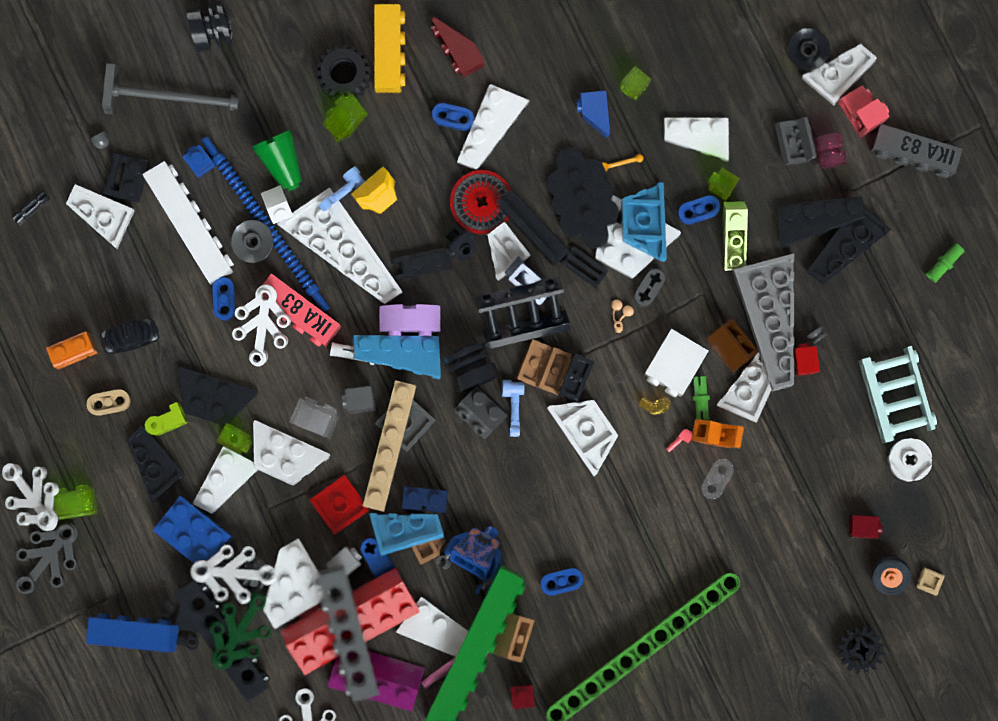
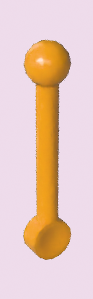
M638 154L634 158L602 164L605 171H607L608 168L635 161L642 162L643 156Z

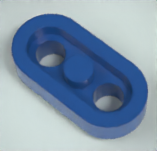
M440 103L432 111L434 122L440 126L465 131L470 129L474 123V115L467 108ZM441 112H445L447 114V117L441 119L439 117V114ZM461 117L467 118L466 123H461L459 120Z
M705 196L684 203L679 208L678 218L686 225L712 218L719 212L720 203L713 196ZM710 204L712 210L707 211L705 205ZM690 211L692 217L687 218L685 212Z
M221 277L213 283L212 287L213 311L218 319L227 321L235 315V286L230 279ZM226 285L228 287L227 292L222 293L220 289L222 286ZM228 307V313L223 314L221 312L222 308Z
M574 568L550 573L542 578L541 589L547 595H557L576 590L583 584V575ZM570 575H574L576 577L575 583H570L568 581V577ZM550 580H553L555 582V587L553 589H550L547 586V583Z

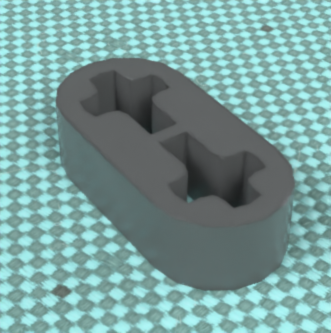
M652 269L645 276L634 295V300L638 306L647 307L653 302L665 282V275L661 270ZM658 274L661 282H656L653 287L649 286L652 281L650 275L655 276ZM646 289H649L650 292L647 297L650 300L641 302V297L638 294H643Z

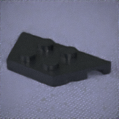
M182 367L178 368L185 414L226 427L259 392Z

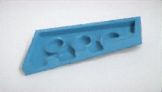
M353 336L354 359L378 365L384 364L398 370H409L415 374L432 376L435 379L441 378L439 336Z

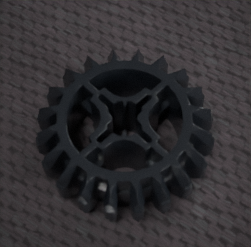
M154 320L133 321L107 329L101 334L100 342L105 353L120 354L153 344L159 339V330Z

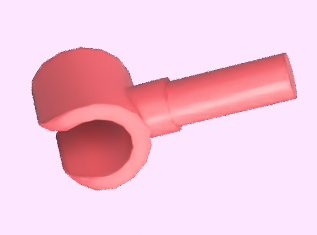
M688 429L682 430L676 440L666 448L668 452L673 450L682 440L689 443L693 432Z

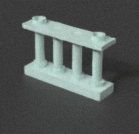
M912 346L903 349L905 353L903 356L877 363L871 361L870 357L858 361L882 444L893 441V436L898 432L924 425L927 431L936 429V416L934 412L930 411L917 366L919 362L916 350L912 349ZM908 363L911 376L885 383L877 382L875 374L878 371ZM914 384L916 397L890 404L883 403L881 395L885 391ZM920 405L923 417L895 425L889 424L887 417L889 412Z

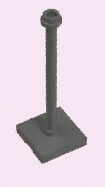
M106 63L102 100L105 114L113 115L115 97H119V95L228 106L230 111H233V109L238 110L239 97H235V95H231V98L120 86V84H117L118 73L115 64Z

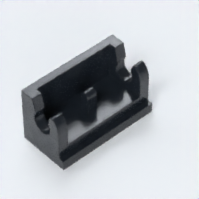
M574 353L570 357L572 360L556 394L565 396L566 399L578 401L594 361Z

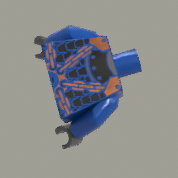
M488 526L484 532L473 528L470 532L454 536L444 550V556L437 557L436 564L439 565L441 560L445 559L446 563L442 569H448L451 562L483 580L488 578V582L482 587L483 592H485L486 586L488 584L492 585L501 565H503L502 552L499 550L500 542L495 539L498 531L494 527Z

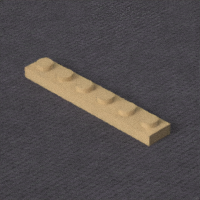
M395 380L363 503L364 507L385 511L416 385Z

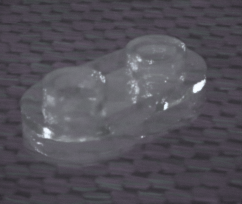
M719 459L713 463L701 485V492L705 498L716 499L723 493L734 471L733 465L729 460ZM720 466L725 467L726 472L724 474L718 472ZM714 485L715 492L710 493L708 491V486Z

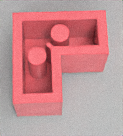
M863 85L842 97L838 102L860 138L878 128L889 117V110L886 104L880 102L879 99L873 101L874 97L871 91L865 89Z

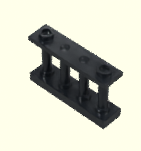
M560 277L548 278L544 281L475 297L479 313L486 312L489 329L483 330L487 350L571 330L566 310L560 311L557 294L564 293ZM549 296L552 314L539 316L536 299ZM528 302L531 319L518 322L515 304ZM507 307L510 324L497 326L494 309Z

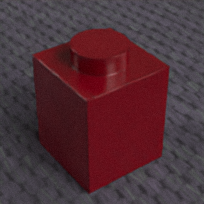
M849 516V537L878 539V535H881L882 522H879V517Z
M532 684L511 686L513 709L535 707Z

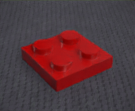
M343 475L310 499V502L334 535L370 510L363 506V499L346 475Z

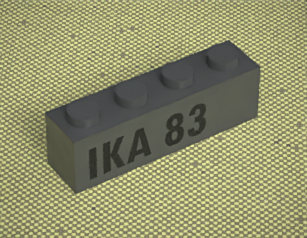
M880 124L876 130L870 152L875 153V156L878 158L887 159L888 157L895 159L897 164H911L916 166L917 170L928 172V170L934 171L937 176L948 178V176L951 177L956 173L963 149Z

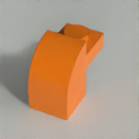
M695 419L692 441L725 448H740L744 427Z

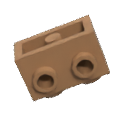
M507 613L504 621L508 623L503 633L497 634L495 641L498 643L492 654L522 662L534 620L513 613L512 615Z

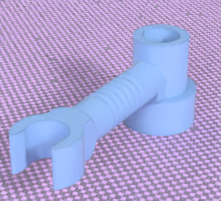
M356 166L342 176L347 184L318 205L323 212L354 188L356 190L365 182Z
M502 380V397H511L510 436L518 437L520 436L519 395H524V382Z

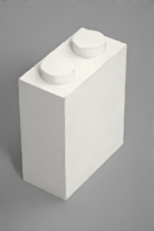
M671 329L644 374L648 377L646 381L654 386L662 385L666 388L665 392L673 397L677 395L681 397L704 360L708 350Z

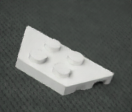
M590 400L547 407L593 477L597 475L618 434L596 402Z
M256 420L253 422L254 468L294 486L305 475L310 474L318 465L327 461L330 457V454Z

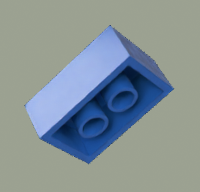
M182 496L176 500L153 529L155 533L193 563L200 560H210L220 552L222 546L228 545L234 537Z

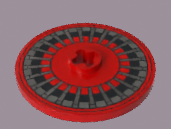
M486 170L470 172L461 177L453 187L450 196L452 215L456 222L465 230L475 234H488L503 222L509 220L495 204L511 188L501 176L494 172ZM483 197H485L486 204L488 205H482L481 208L478 207V201L476 199H482Z

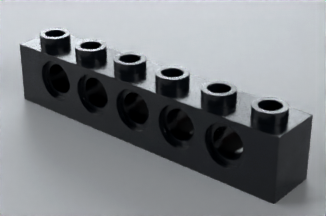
M192 579L176 590L173 595L211 651L214 652L216 648L213 634H211L209 630L210 625L205 622V618L208 615L215 616L217 622L224 626L223 633L228 635L225 617L219 611L221 606L216 598L211 599L207 591H209V588L205 582H198ZM201 597L204 599L205 605L197 608L193 604V599ZM214 626V633L219 632L220 626ZM246 642L237 643L233 651L245 649L244 645ZM225 655L220 657V663L226 661ZM249 656L241 658L239 661H233L232 665L225 669L246 702H249L268 689L270 685L268 681L271 680L264 669L260 671L256 665L258 662L257 658ZM245 669H250L254 672V677L245 679L242 676V672Z

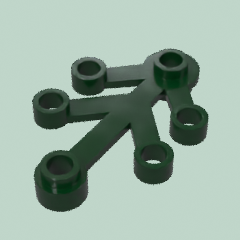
M259 592L250 594V600L247 602L249 608L237 627L234 618L235 606L231 603L222 605L221 612L225 616L229 640L225 646L221 635L224 632V626L219 622H213L209 627L211 634H213L216 648L211 656V661L217 669L225 670L229 668L233 660L248 656L251 658L259 656L260 649L255 644H249L245 649L233 650L237 643L260 637L268 639L271 636L272 630L266 625H261L258 629L245 632L256 612L265 607L266 597ZM260 598L261 604L256 606L255 600ZM231 606L232 611L226 614V607ZM219 625V632L214 633V626ZM267 628V634L262 636V629ZM252 647H255L256 652L253 655H250V649ZM225 655L226 661L220 663V657Z

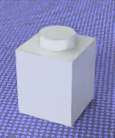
M281 185L261 193L273 224L293 216Z

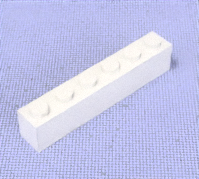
M164 161L142 174L208 282L213 285L217 279L233 273L231 266L234 265L228 254L223 256L220 248L223 246L216 236L212 238L209 230L212 228L205 218L201 220L198 212H200V209L194 200L189 201L186 196L189 194V191L183 182L181 184L178 183L175 178L178 176V173L173 165L168 166Z

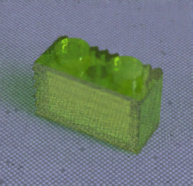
M353 94L345 97V95L341 96L334 102L336 106L326 112L327 118L324 120L323 125L326 126L325 128L328 129V132H331L336 142L351 136L368 115Z
M87 484L75 486L76 490L67 492V488L59 489L58 493L54 496L53 510L56 512L58 520L98 514L95 488H89Z

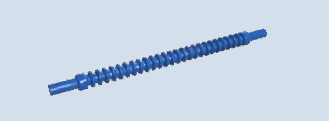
M205 137L201 142L213 157V163L219 166L218 170L223 171L222 175H226L225 180H229V185H233V190L236 189V195L239 194V199H243L242 203L247 205L246 209L251 210L249 213L254 214L253 219L264 223L270 229L273 243L275 244L274 248H278L277 252L282 254L281 258H285L284 262L289 264L288 268L293 269L291 272L296 273L295 278H299V283H303L302 288H306L305 292L307 295L312 296L324 313L327 312L330 307L319 293L317 284H313V279H309L310 275L305 274L306 269H302L303 265L298 264L299 260L295 259L296 255H292V250H288L289 245H285V240H281L282 235L277 234L278 230H274L275 226L270 225L271 220H267L268 216L263 215L264 210H260L261 206L256 205V200L253 201L254 196H250V191H246L247 186H243V181H239L240 177L236 176V171H232L233 167L228 166L229 161H225L226 157L224 154L219 153L209 137Z

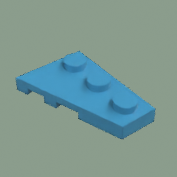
M369 513L381 556L444 537L438 514L378 515L377 513Z

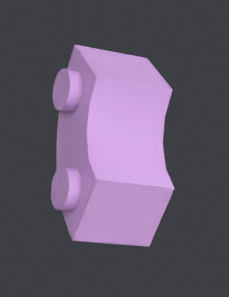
M402 304L380 306V332H388V336H401V333L409 332L419 333V336H432V332L440 331V306L416 304L414 306H405Z

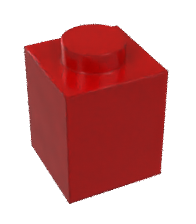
M810 343L797 345L798 348L793 350L795 376L819 373L817 346L811 347Z

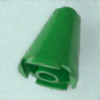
M291 130L252 146L255 154L279 186L281 185L282 190L287 188L289 192L300 187L299 182L302 181Z

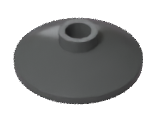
M245 221L238 225L232 234V249L242 261L248 263L260 262L272 250V233L260 221ZM253 238H256L258 241L255 246L252 245Z

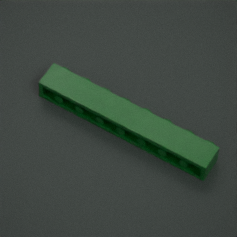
M501 565L425 721L460 720L456 716L459 710L464 712L469 702L466 696L469 691L474 692L479 680L475 678L478 672L483 673L488 663L485 658L488 652L493 653L498 643L495 641L498 633H503L508 623L504 619L507 613L512 615L517 605L514 599L517 594L522 595L527 583L523 582L525 579L524 575Z

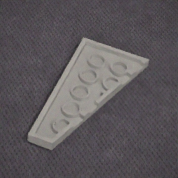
M794 254L733 270V275L772 392L794 385Z

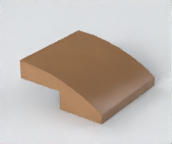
M530 339L515 379L556 394L568 370L572 354Z

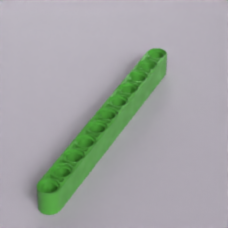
M725 573L550 705L546 712L548 721H566L719 605L739 589L740 580L738 576L732 573ZM727 577H732L735 581L734 587L731 589H727L724 586V580ZM710 590L717 592L718 597L714 602L707 600L706 595ZM693 603H697L700 606V612L697 615H692L689 611V607ZM676 616H680L683 619V625L680 628H674L672 625V620ZM663 629L666 633V638L659 642L655 639V632ZM642 642L647 643L649 646L648 652L644 655L639 654L637 651L638 645ZM623 656H629L632 660L631 665L627 668L620 665V659ZM606 669L614 671V678L610 681H606L602 677ZM589 682H594L597 685V690L593 694H588L585 691V686ZM572 695H576L580 699L579 705L576 707L568 705V698ZM557 708L560 709L562 717L559 720H553L550 717L551 711Z

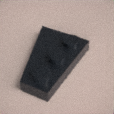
M142 425L126 439L148 491L149 498L153 503L179 481L185 473L157 440L146 431L145 426Z

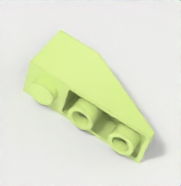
M745 201L723 202L725 271H733L734 269L746 266L748 209Z

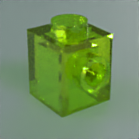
M634 66L621 81V91L627 97L637 100L650 85L651 78Z
M721 168L719 173L714 171L708 183L711 185L708 190L727 200L740 178Z
M226 423L216 442L242 455L243 452L247 453L252 444V441H250L252 436Z

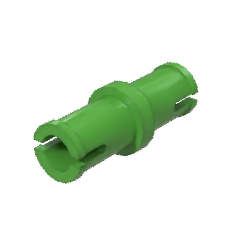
M954 243L943 256L937 259L938 262L926 273V276L931 281L937 283L947 270L952 269V264L965 252L964 249L957 243Z
M701 376L700 381L699 377H693L695 394L693 401H695L697 420H702V411L703 420L710 419L708 408L710 395H707V376Z

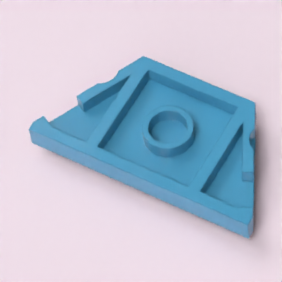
M660 182L655 187L648 190L644 189L636 195H630L622 199V242L665 262L667 252L664 183Z

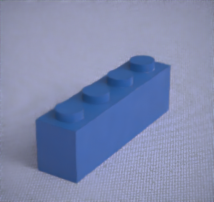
M97 614V617H90L88 620L86 644L176 652L179 625H171V620L158 619V623H150L151 618L138 617L137 621H130V616L117 615V619H110V614Z

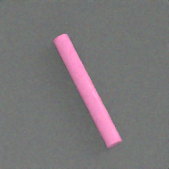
M456 657L421 682L425 689L449 672Z

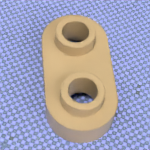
M120 389L97 393L88 398L87 409L90 413L97 416L121 412L130 406L131 398L127 392ZM119 397H122L124 399L121 405L117 404V399ZM98 401L102 402L100 409H97L95 406Z

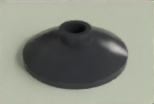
M808 28L796 32L788 44V56L791 62L803 70L820 68L826 63L830 55L828 39L823 33L815 29ZM809 48L812 53L807 55L804 49Z

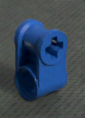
M369 538L362 543L361 552L375 578L395 568L388 554L381 556L376 539ZM369 542L371 545H376L374 554L365 551L367 548L366 543Z

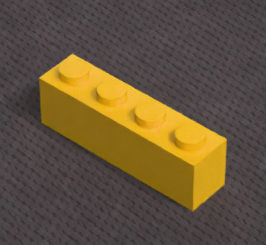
M375 4L376 93H401V86H405V73H401V65H405V52L401 53V45H405V32H401V24H405V11H401L400 4Z

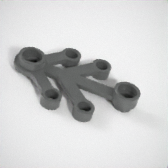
M62 523L56 531H34L30 534V541L33 544H40L43 540L56 539L51 547L30 550L21 548L17 551L16 557L19 561L42 557L27 577H21L17 581L16 588L20 593L29 594L34 591L35 581L49 563L52 575L50 584L55 588L64 585L65 580L61 576L58 552L64 545L65 569L75 570L77 568L78 561L74 558L73 542L78 536V530L75 525ZM67 529L71 532L68 538L64 536V531ZM37 533L40 535V540L38 542L34 541L33 539L34 535ZM22 551H25L27 553V557L25 559H22L20 557V553ZM69 560L74 561V566L72 568H69L67 566V562ZM56 577H59L61 580L59 585L54 584ZM28 581L30 583L29 589L24 588V582Z

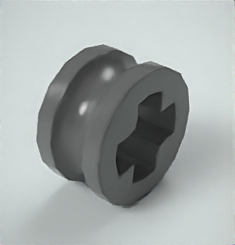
M822 326L807 336V339L812 340V345L828 335L827 332H823Z

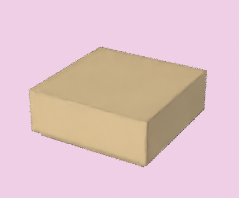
M923 567L916 588L937 596L945 576Z

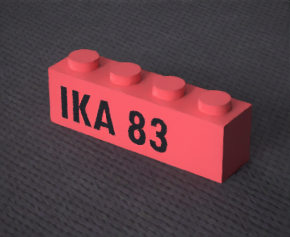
M270 274L263 285H271L275 288L277 292L276 302L284 313L290 316L291 322L294 323L292 327L301 334L304 331L311 336L309 340L318 347L321 344L327 347L341 328V325L273 274ZM266 292L263 293L264 299H269V295Z

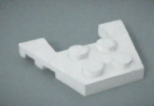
M613 195L612 201L616 203L620 212L622 200ZM615 222V224L607 227L609 231L608 242L605 246L596 250L595 259L633 279L654 257L622 242V225ZM665 223L666 247H668L681 232Z

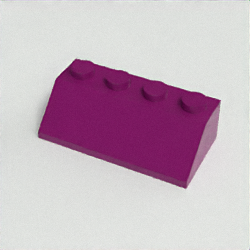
M351 650L346 654V657L354 659L357 657L358 652ZM368 651L379 695L368 699L412 712L425 668ZM339 656L336 658L328 687L346 692L344 684L348 683L346 675H341L338 663L342 662V659ZM357 671L353 673L352 678L359 680L364 674Z

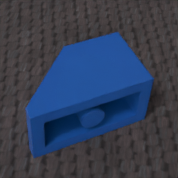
M606 91L581 93L580 100H576L577 113L581 112L584 121L604 137H609L610 125Z

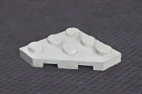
M300 539L279 550L274 569L276 580L270 584L264 611L274 629L325 599L323 591L318 592L315 579L319 578L318 570Z

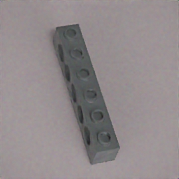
M344 564L318 571L319 578L315 579L318 592L323 591L325 599L321 600L324 613L329 612L330 620L327 621L330 634H335L336 641L332 643L335 654H340L342 662L338 663L341 675H346L348 683L344 684L347 697L352 695L353 702L377 696L379 692ZM337 587L341 590L340 594L335 597L329 595V590ZM342 608L347 613L343 617H337L334 614L335 611ZM348 629L352 631V635L349 638H343L340 636L341 632ZM351 650L358 652L357 657L354 659L346 657V654ZM360 671L364 676L356 680L352 678L353 673Z

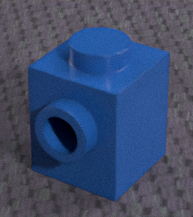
M194 145L185 151L186 155L183 158L198 178L215 167L201 145L197 147Z

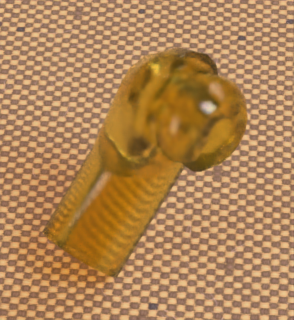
M643 396L638 406L653 415H658L670 409L671 401L669 398L663 397L658 401L652 402Z

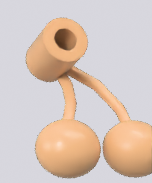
M613 300L611 306L614 309L615 332L621 333L623 331L621 320L625 316L633 315L634 309L629 305L623 307L620 300ZM622 309L624 315L616 322L615 310Z

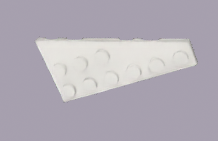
M330 188L293 212L292 217L277 223L278 226L386 305L403 293L339 200L325 212L318 206L323 200L333 194Z

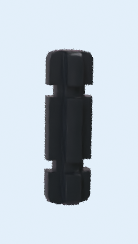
M40 191L35 199L32 198L21 208L20 212L17 211L12 216L13 220L18 225H22L27 217L30 218L42 207V204L45 205L50 200L46 192Z

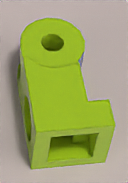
M178 402L169 405L170 412L159 417H149L145 422L146 431L149 434L158 436L189 423L181 404Z

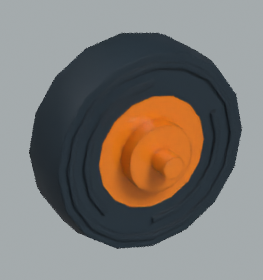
M894 556L878 560L873 566L871 573L874 586L878 591L887 595L903 592L909 586L911 580L909 566L904 560Z

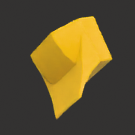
M384 167L379 169L351 194L362 209H370L379 214L397 200L394 189L395 181Z

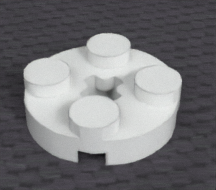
M903 439L891 448L887 460L890 470L897 478L907 482L916 481L924 478L931 470L932 453L929 447L921 440ZM906 455L915 456L913 460L915 462L914 465H907L905 463V461L907 460L905 458Z

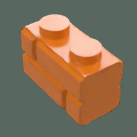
M87 331L46 348L54 368L58 370L87 358V356L98 354L93 338Z

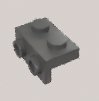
M807 117L775 124L784 165L805 163L816 158V148L813 144L811 127Z
M477 386L454 410L459 418L471 426L474 432L483 439H486L507 417Z

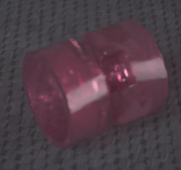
M842 133L827 134L814 139L816 150L821 153L818 156L821 169L834 168L848 163L846 152L842 150L844 146Z

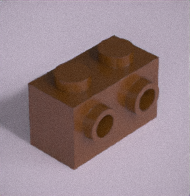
M733 318L706 338L732 372L759 352Z

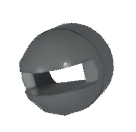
M105 131L90 139L92 144L99 149L106 148L109 143V138Z

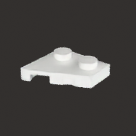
M503 222L488 234L495 275L498 281L506 275V269L518 256L524 261L531 256L506 222Z

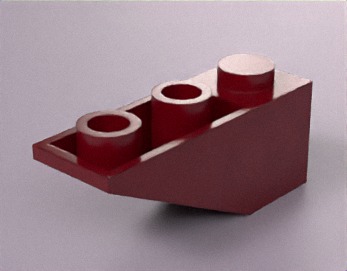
M432 18V26L430 28L436 38L440 37L443 43L440 46L446 56L450 55L453 60L450 64L456 74L460 73L461 77L464 78L485 66V62L475 43L437 18Z

